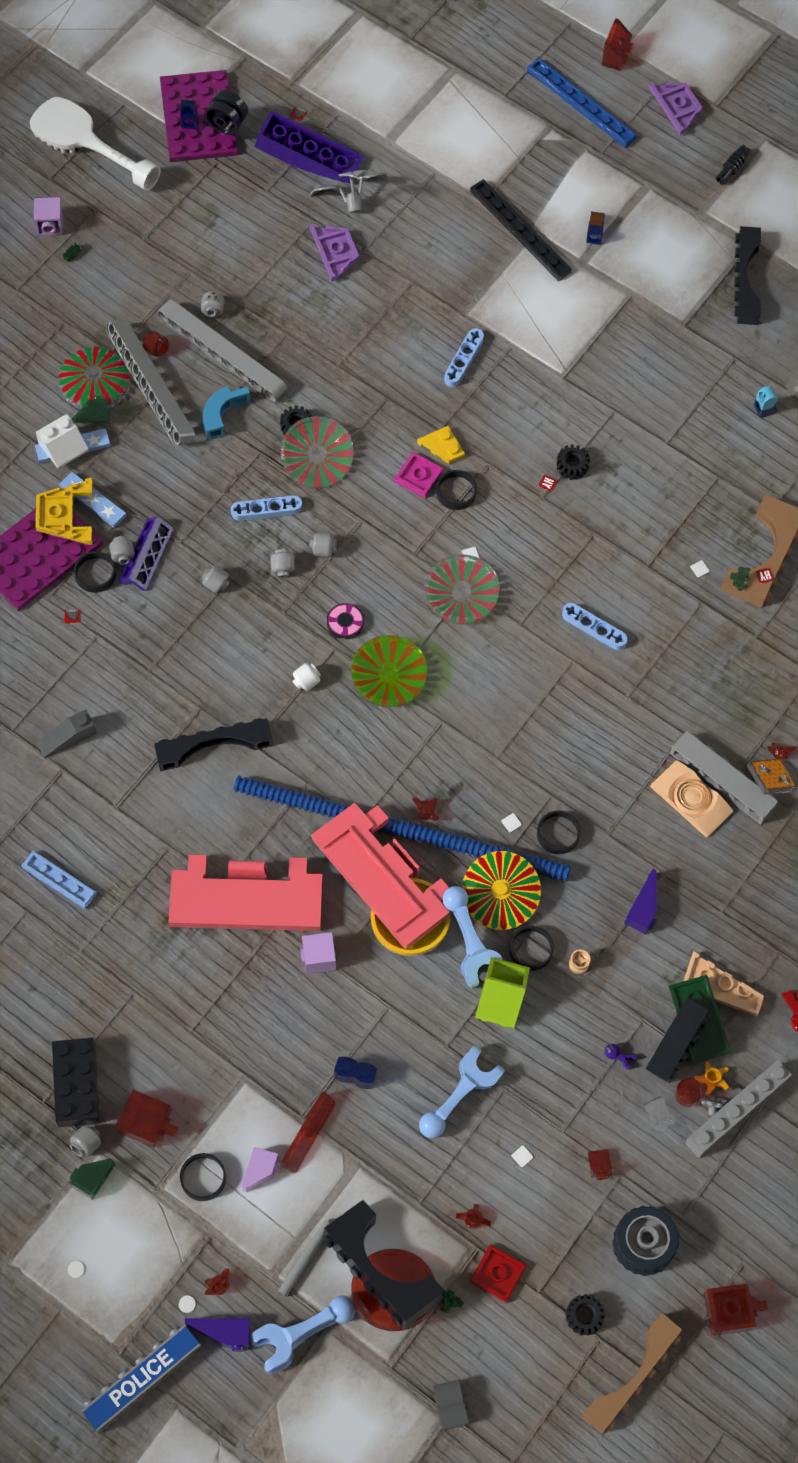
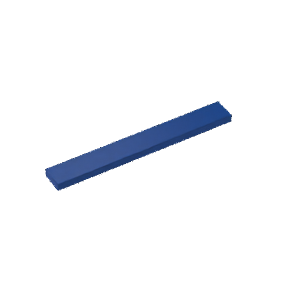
M540 58L527 67V71L624 148L637 139L636 133Z

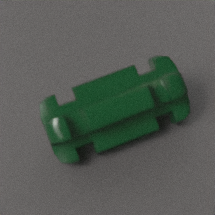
M74 242V245H71L66 250V253L62 254L64 260L70 262V258L73 259L79 253L78 251L82 250V246L78 242Z

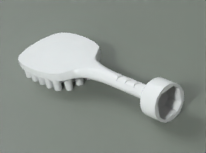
M54 97L44 102L32 115L30 128L35 137H39L42 142H47L48 146L53 145L55 150L60 148L62 153H66L67 150H70V153H75V148L86 147L101 153L131 171L133 183L145 191L152 189L157 183L161 173L160 166L148 159L136 163L105 144L93 133L94 125L91 116L77 104L61 97Z

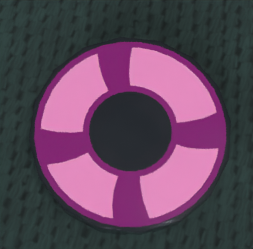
M342 603L334 606L328 613L327 627L330 633L337 638H354L363 629L364 616L355 605Z

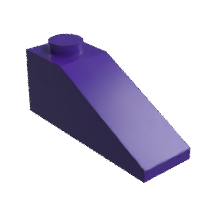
M652 869L624 922V924L643 934H646L648 929L652 930L657 922L654 918L656 915L655 869Z
M185 1318V1325L227 1348H232L233 1352H244L245 1348L250 1347L249 1319Z

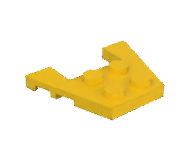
M87 478L84 482L78 484L71 483V486L62 489L56 488L37 494L36 531L92 545V526L73 527V497L93 496L92 478Z

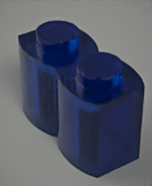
M342 1056L338 1057L334 1069V1077L343 1083H354L362 1089H373L377 1078V1068L372 1064L365 1062L357 1063L352 1058Z

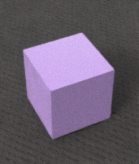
M60 197L34 198V223L37 236L63 235V210Z
M332 932L302 936L303 947H300L302 963H305L306 974L336 970Z

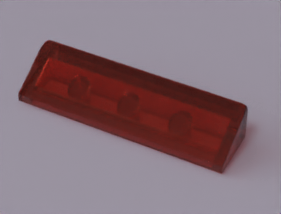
M325 1091L319 1095L281 1161L282 1167L293 1173L298 1171L336 1104Z

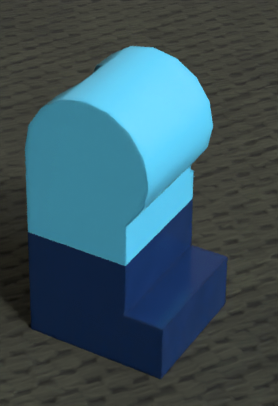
M772 386L763 387L756 395L754 408L759 418L777 413L775 404L778 401V397Z

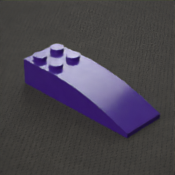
M272 110L261 128L254 146L297 168L345 183H350V177L340 178L339 174L356 171L364 157Z

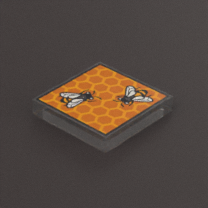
M781 758L749 761L747 764L763 795L795 792L798 788Z

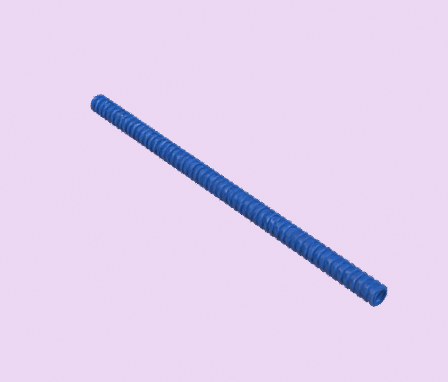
M240 775L236 778L234 784V792L240 791L241 794L246 793L248 796L252 794V797L257 796L259 799L263 797V800L269 799L270 802L274 800L275 803L281 802V805L286 804L288 807L292 805V808L298 807L299 810L303 808L304 811L310 810V813H321L322 816L327 815L329 818L331 816L335 818L348 808L346 804L340 805V802L336 804L335 801L329 802V799L323 800L321 797L318 799L317 796L311 797L310 794L307 796L305 793L300 794L299 791L295 793L292 789L288 791V788L282 789L281 786L277 788L276 785L271 786L270 783L266 785L265 782L259 783L258 780L253 781L251 778L248 780L247 777L242 778ZM361 808L364 814L369 812V810L364 811V809ZM391 816L389 822L380 828V832H391L392 835L398 834L399 837L402 835L403 838L409 837L410 840L414 838L417 842L421 840V843L427 842L428 845L432 843L433 846L439 845V848L443 846L445 849L450 848L451 851L457 850L456 852L458 853L461 851L462 854L468 853L469 856L474 855L476 858L477 856L481 857L495 851L512 852L526 859L535 871L539 872V875L546 874V877L550 875L553 879L557 877V880L561 878L564 882L568 880L571 868L569 864L565 866L564 863L558 864L557 861L555 863L552 860L546 861V858L540 859L539 856L535 858L534 855L528 856V853L524 855L521 851L517 853V850L511 851L509 848L508 850L505 847L499 848L498 845L496 847L493 844L487 845V842L481 843L480 840L476 842L475 839L469 840V837L465 839L462 835L458 837V834L452 835L450 832L449 834L446 831L440 832L439 829L437 831L434 828L428 829V826L422 827L421 824L417 826L416 823L411 824L410 821L406 823L405 820L399 821V818L393 819Z

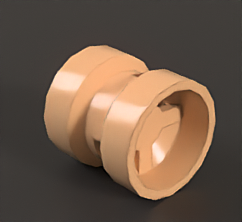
M579 949L572 953L569 968L573 973L584 974L587 971L591 959L588 952Z

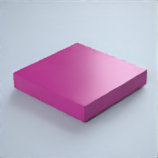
M412 452L394 478V482L426 498L443 474L444 468Z

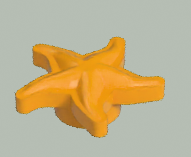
M707 1061L705 1074L694 1076L695 1081L706 1084L707 1096L714 1091L715 1087L724 1088L726 1091L729 1089L727 1083L722 1079L723 1075L728 1072L727 1067L720 1069L712 1068L710 1062Z

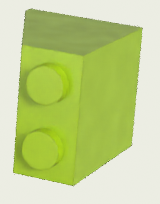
M491 957L475 1018L484 1022L496 1023L503 1027L515 1028L526 990L530 967Z

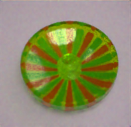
M393 635L375 637L364 643L354 655L351 665L352 682L357 692L368 702L381 707H398L415 699L424 688L427 679V663L421 650L411 641Z

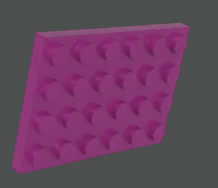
M219 70L160 76L170 162L237 156L235 134L226 135L218 132L211 127L204 115L205 110L217 91H229L227 71ZM182 99L196 100L197 111L183 110Z
M35 508L0 535V594L17 611H20L72 570L76 561L83 554L96 551L104 544L103 540L93 530L92 545L36 531ZM73 511V527H88Z

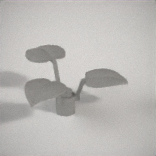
M368 170L345 172L339 174V177H350L352 193L347 194L348 197L344 194L341 185L320 186L314 189L310 195L312 197L318 191L325 189L339 190L344 203L347 202L348 212L362 210L360 200H362L363 182L373 177L386 180L387 174L385 172H377L359 177L361 174L368 173ZM353 177L360 180L358 193L354 189Z

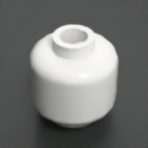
M304 663L293 672L295 679L292 682L299 690L303 688L305 691H309L320 682L321 674L312 663L310 665Z

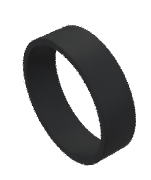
M448 471L437 482V498L448 509H465L476 498V481L465 471ZM461 477L472 484L474 494L465 502L452 503L442 497L439 487L448 478Z
M92 551L83 554L76 561L74 575L77 584L83 590L98 593L107 590L114 583L116 569L111 557L103 552ZM100 558L109 562L113 567L112 575L108 581L101 585H86L77 577L79 567L89 559Z
M551 811L545 814L538 824V842L549 853L558 855L568 853L576 847L579 841L580 825L577 819L566 811ZM551 817H564L570 820L576 827L577 839L566 848L551 847L544 842L540 835L542 823Z
M532 925L517 930L511 938L509 947L512 961L515 964L530 967L529 971L544 968L550 962L554 951V943L550 934L543 928ZM528 931L543 935L548 940L551 948V953L547 960L538 965H527L519 961L512 949L513 941L518 935Z
M208 1153L195 1154L182 1165L180 1170L181 1186L184 1192L194 1200H212L225 1187V1168L222 1162L214 1155ZM200 1158L214 1160L223 1171L221 1186L217 1191L208 1196L193 1195L183 1184V1174L186 1167L194 1160Z

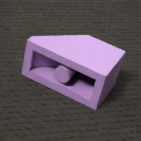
M256 1147L253 1148L242 1184L243 1192H248L272 1179L274 1172L278 1173L281 1161L278 1160L277 1153Z

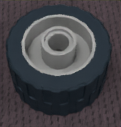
M640 1206L630 1210L620 1220L613 1235V1251L618 1262L626 1270L636 1275H654L664 1270L674 1258L679 1246V1232L675 1222L663 1210L652 1206Z

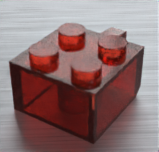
M134 1089L115 1125L117 1133L150 1147H155L159 1136L163 1137L164 1134L175 1137L179 1130L178 1127L170 1124L171 1119L168 1117L172 1109L169 1104Z
M748 1284L711 1288L703 1293L711 1336L753 1331L756 1328L755 1317L758 1316L757 1312L768 1309L766 1300L755 1301L754 1297L750 1296Z

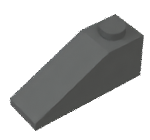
M85 709L68 717L37 740L36 743L45 759L96 735L97 732L89 713Z

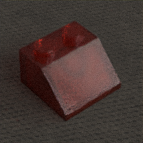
M615 18L604 44L602 66L621 71L622 66L627 64L629 57L627 54L632 52L634 43H632L633 35L617 18Z

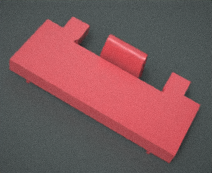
M353 803L311 835L312 840L404 949L407 950L449 918L450 912L442 904L443 894L449 887L440 879L422 893L410 879L418 877L420 867L407 851L403 849L395 838L393 839V848L389 843L383 847L372 835L389 822L387 815L378 805L364 814L356 803Z
M189 855L188 870H172L169 927L187 929L321 931L322 874H307V858L289 857V881L267 880L266 873H268L265 861L229 860L228 879L206 878L207 855Z

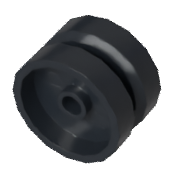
M220 90L215 94L204 115L212 128L220 133L233 135L236 134L249 112L246 103L241 97L228 90Z

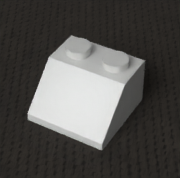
M67 414L36 431L39 445L58 469L89 451L77 426Z

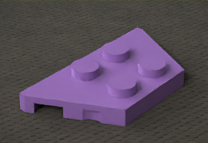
M655 82L649 83L650 91L679 135H681L702 112V106L687 83H665V85H655Z
M315 224L310 225V231L330 280L333 282L359 260L357 249L348 228H334L333 226L319 228L315 227Z

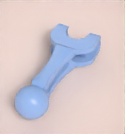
M452 886L444 892L443 903L448 910L453 912L462 931L467 955L461 964V972L467 985L473 989L479 985L477 974L479 967L483 964L489 965L491 957L502 960V957L496 951L486 949L474 930L468 908L466 907L468 903L467 892L459 886Z
M474 1045L459 1063L461 1079L452 1095L435 1112H428L421 1117L419 1128L425 1137L434 1139L441 1136L445 1130V1120L458 1102L474 1089H490L505 1072V1069L500 1065L490 1072L479 1070L476 1060L481 1053V1048L478 1045Z
M340 1295L335 1297L330 1305L320 1313L299 1324L286 1328L276 1324H266L254 1331L249 1338L252 1345L260 1347L265 1344H272L277 1348L275 1354L265 1362L267 1374L273 1375L290 1366L294 1350L310 1336L329 1326L335 1325L336 1322L347 1323L351 1321L356 1313V1305L350 1297Z

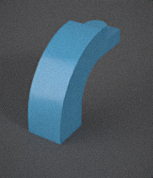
M227 386L215 392L208 399L203 410L204 431L208 441L225 436L221 418L228 409L250 403L248 387L238 388L230 392Z

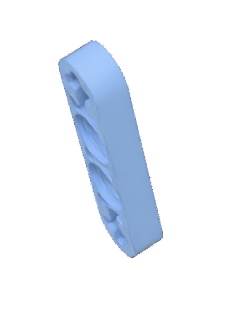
M474 328L468 332L445 372L444 382L447 386L456 387L461 382L483 343L484 334L482 330ZM478 336V338L475 339L474 344H473V343H472L473 337ZM465 348H470L473 352L470 354H466L463 352V350ZM461 361L465 366L457 367L455 363ZM454 372H456L455 378L450 380L449 377L451 378Z
M285 496L236 502L231 506V516L237 521L294 515L302 510V501L298 496ZM293 502L296 504L295 508L292 507ZM273 504H279L281 506L280 509L276 511L272 510L270 507ZM255 506L262 507V511L258 513L252 509ZM237 509H241V514L237 513Z
M568 603L563 607L562 617L565 621L615 650L625 648L627 636L622 631L574 603ZM571 610L574 611V614H570V615L567 614L568 611H569V612H570ZM588 618L592 624L588 626L583 625L581 620ZM599 628H605L608 631V633L606 635H600L597 630ZM619 638L622 639V641L619 643L615 642V640H618Z

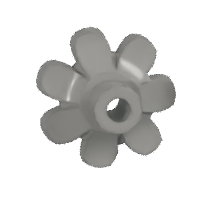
M710 1094L708 1098L701 1097V1103L709 1107V1115H714L717 1112V1108H722L723 1105L727 1104V1099L720 1097L715 1099V1095Z

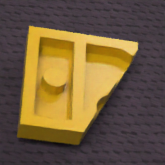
M449 426L417 439L419 446H425L430 450V453L439 456L448 464L465 457L463 449Z

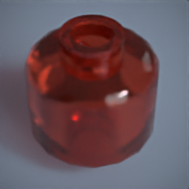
M150 331L144 336L142 346L152 356L161 357L167 353L169 342L166 336L156 331Z
M693 1078L681 1080L675 1089V1098L684 1107L695 1106L703 1095L701 1084Z

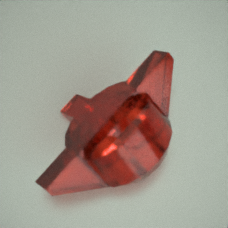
M772 743V746H767L773 757L777 759L789 758V755L797 748L796 746Z
M416 796L412 799L418 807L417 814L421 819L437 821L440 818L434 813V806L438 801L435 797L431 801H421Z
M474 1204L473 1209L468 1210L466 1213H456V1219L464 1220L465 1225L471 1229L479 1228L481 1225L490 1227L491 1221L483 1218L482 1213L478 1210V1204Z
M225 1268L220 1275L212 1279L207 1278L205 1284L209 1288L205 1291V1295L219 1296L228 1291L230 1286L229 1268Z

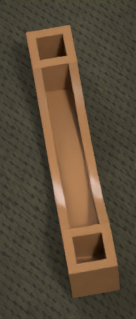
M661 1313L646 1333L647 1345L645 1356L635 1377L618 1391L596 1397L581 1418L600 1434L605 1430L609 1433L616 1424V1421L613 1420L618 1413L623 1415L629 1407L628 1399L631 1396L636 1398L643 1389L640 1386L644 1379L649 1381L656 1372L653 1369L657 1362L662 1364L669 1355L666 1352L669 1346L675 1347L682 1338L679 1335L682 1329Z

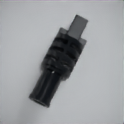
M743 144L733 152L723 164L722 171L715 178L716 181L719 182L722 178L719 184H725L727 179L731 175L736 174L745 163L751 150Z

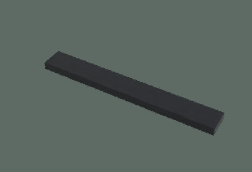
M484 179L470 187V192L557 281L572 273V268Z

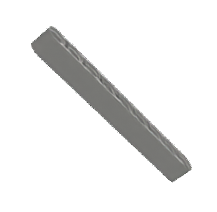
M168 300L157 311L162 321L269 400L275 402L288 389L287 385L280 378L175 301Z
M127 320L107 322L106 332L172 443L176 446L193 443L195 433Z

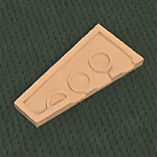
M693 951L683 981L708 975L716 1002L758 1016L764 996L743 982L740 983L732 975L715 967V964L704 960Z

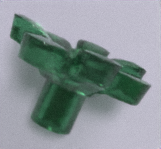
M739 567L738 573L732 572L730 574V579L734 580L733 586L737 587V590L742 591L743 587L748 588L749 583L747 581L751 577L748 574L750 568Z

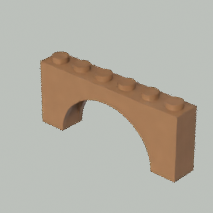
M765 494L758 508L756 518L763 521L771 530L775 541V552L767 562L759 567L748 570L730 567L720 589L762 608L764 602L768 603L772 594L769 591L771 587L775 588L779 580L776 576L778 572L782 573L786 565L783 561L785 557L789 559L793 550L790 546L792 543L796 544L798 540V508ZM770 568L774 580L760 583L756 571Z

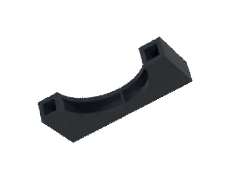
M361 1200L324 1228L323 1241L327 1247L334 1249L338 1259L343 1264L346 1263L351 1274L363 1282L365 1290L377 1298L379 1306L391 1314L393 1322L406 1330L444 1300L445 1290L432 1276L417 1282H400L383 1275L373 1266L366 1254L364 1239L368 1231L376 1224V1213L364 1200Z

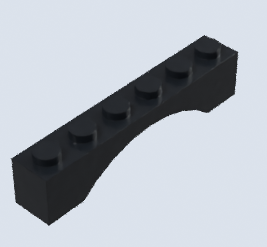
M740 226L739 233H735V244H737V247H735L734 258H737V262H735L734 272L737 273V276L734 279V287H737V291L734 293V302H737V306L734 307V316L737 317V324L758 325L761 315V300L755 295L747 277V266L759 251L761 227Z
M257 718L252 722H239L230 727L221 726L212 731H199L189 736L181 735L176 739H162L158 743H154L160 772L179 768L191 755L213 745L236 744L252 750L272 747L273 740L268 719Z

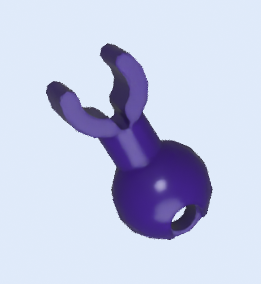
M609 1044L605 1047V1055L608 1059H618L627 1070L632 1068L627 1063V1059L635 1061L637 1059L636 1056L632 1054L625 1055L620 1052V1048L616 1044Z

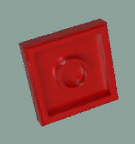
M490 1244L469 1282L507 1303L527 1265Z

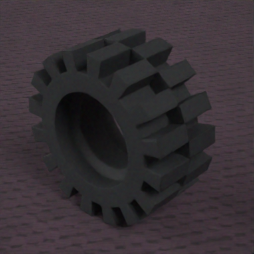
M295 405V409H292V406H290L289 411L285 409L284 414H281L280 426L284 436L290 435L296 440L290 432V429L294 428L303 437L297 427L290 425V421L294 419L303 421L306 434L308 432L305 421L310 420L313 430L312 414L309 413L307 408L304 411L303 406L298 409V405Z
M571 444L570 448L567 445L558 453L557 471L559 470L560 475L564 473V478L570 476L569 480H572L573 477L577 480L579 475L582 478L584 473L588 472L590 456L588 451L585 452V448L580 449V445H577L576 448H574V444ZM575 458L580 461V464L578 466H570L566 463V460Z
M587 1294L576 1296L575 1299L573 1298L566 1310V1322H568L569 1328H572L574 1333H580L579 1335L582 1336L584 1334L589 1336L592 1333H596L602 1326L605 1317L604 1307L600 1304L601 1301L599 1299L596 1300L592 1295L587 1296ZM581 1307H588L592 1310L593 1320L591 1322L582 1323L578 1319L577 1311Z

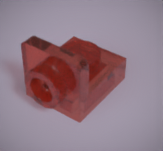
M597 1150L587 1153L591 1178L597 1177V1180L608 1179L614 1171L613 1167H611L609 1150Z

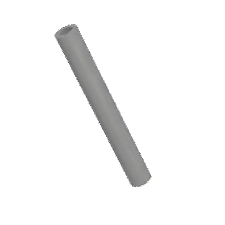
M327 1220L323 1221L278 1290L284 1297L288 1296L322 1244L324 1228L330 1224Z

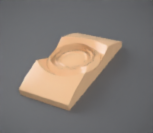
M677 760L650 785L656 793L706 838L733 813L732 808L718 792L709 788L693 770Z

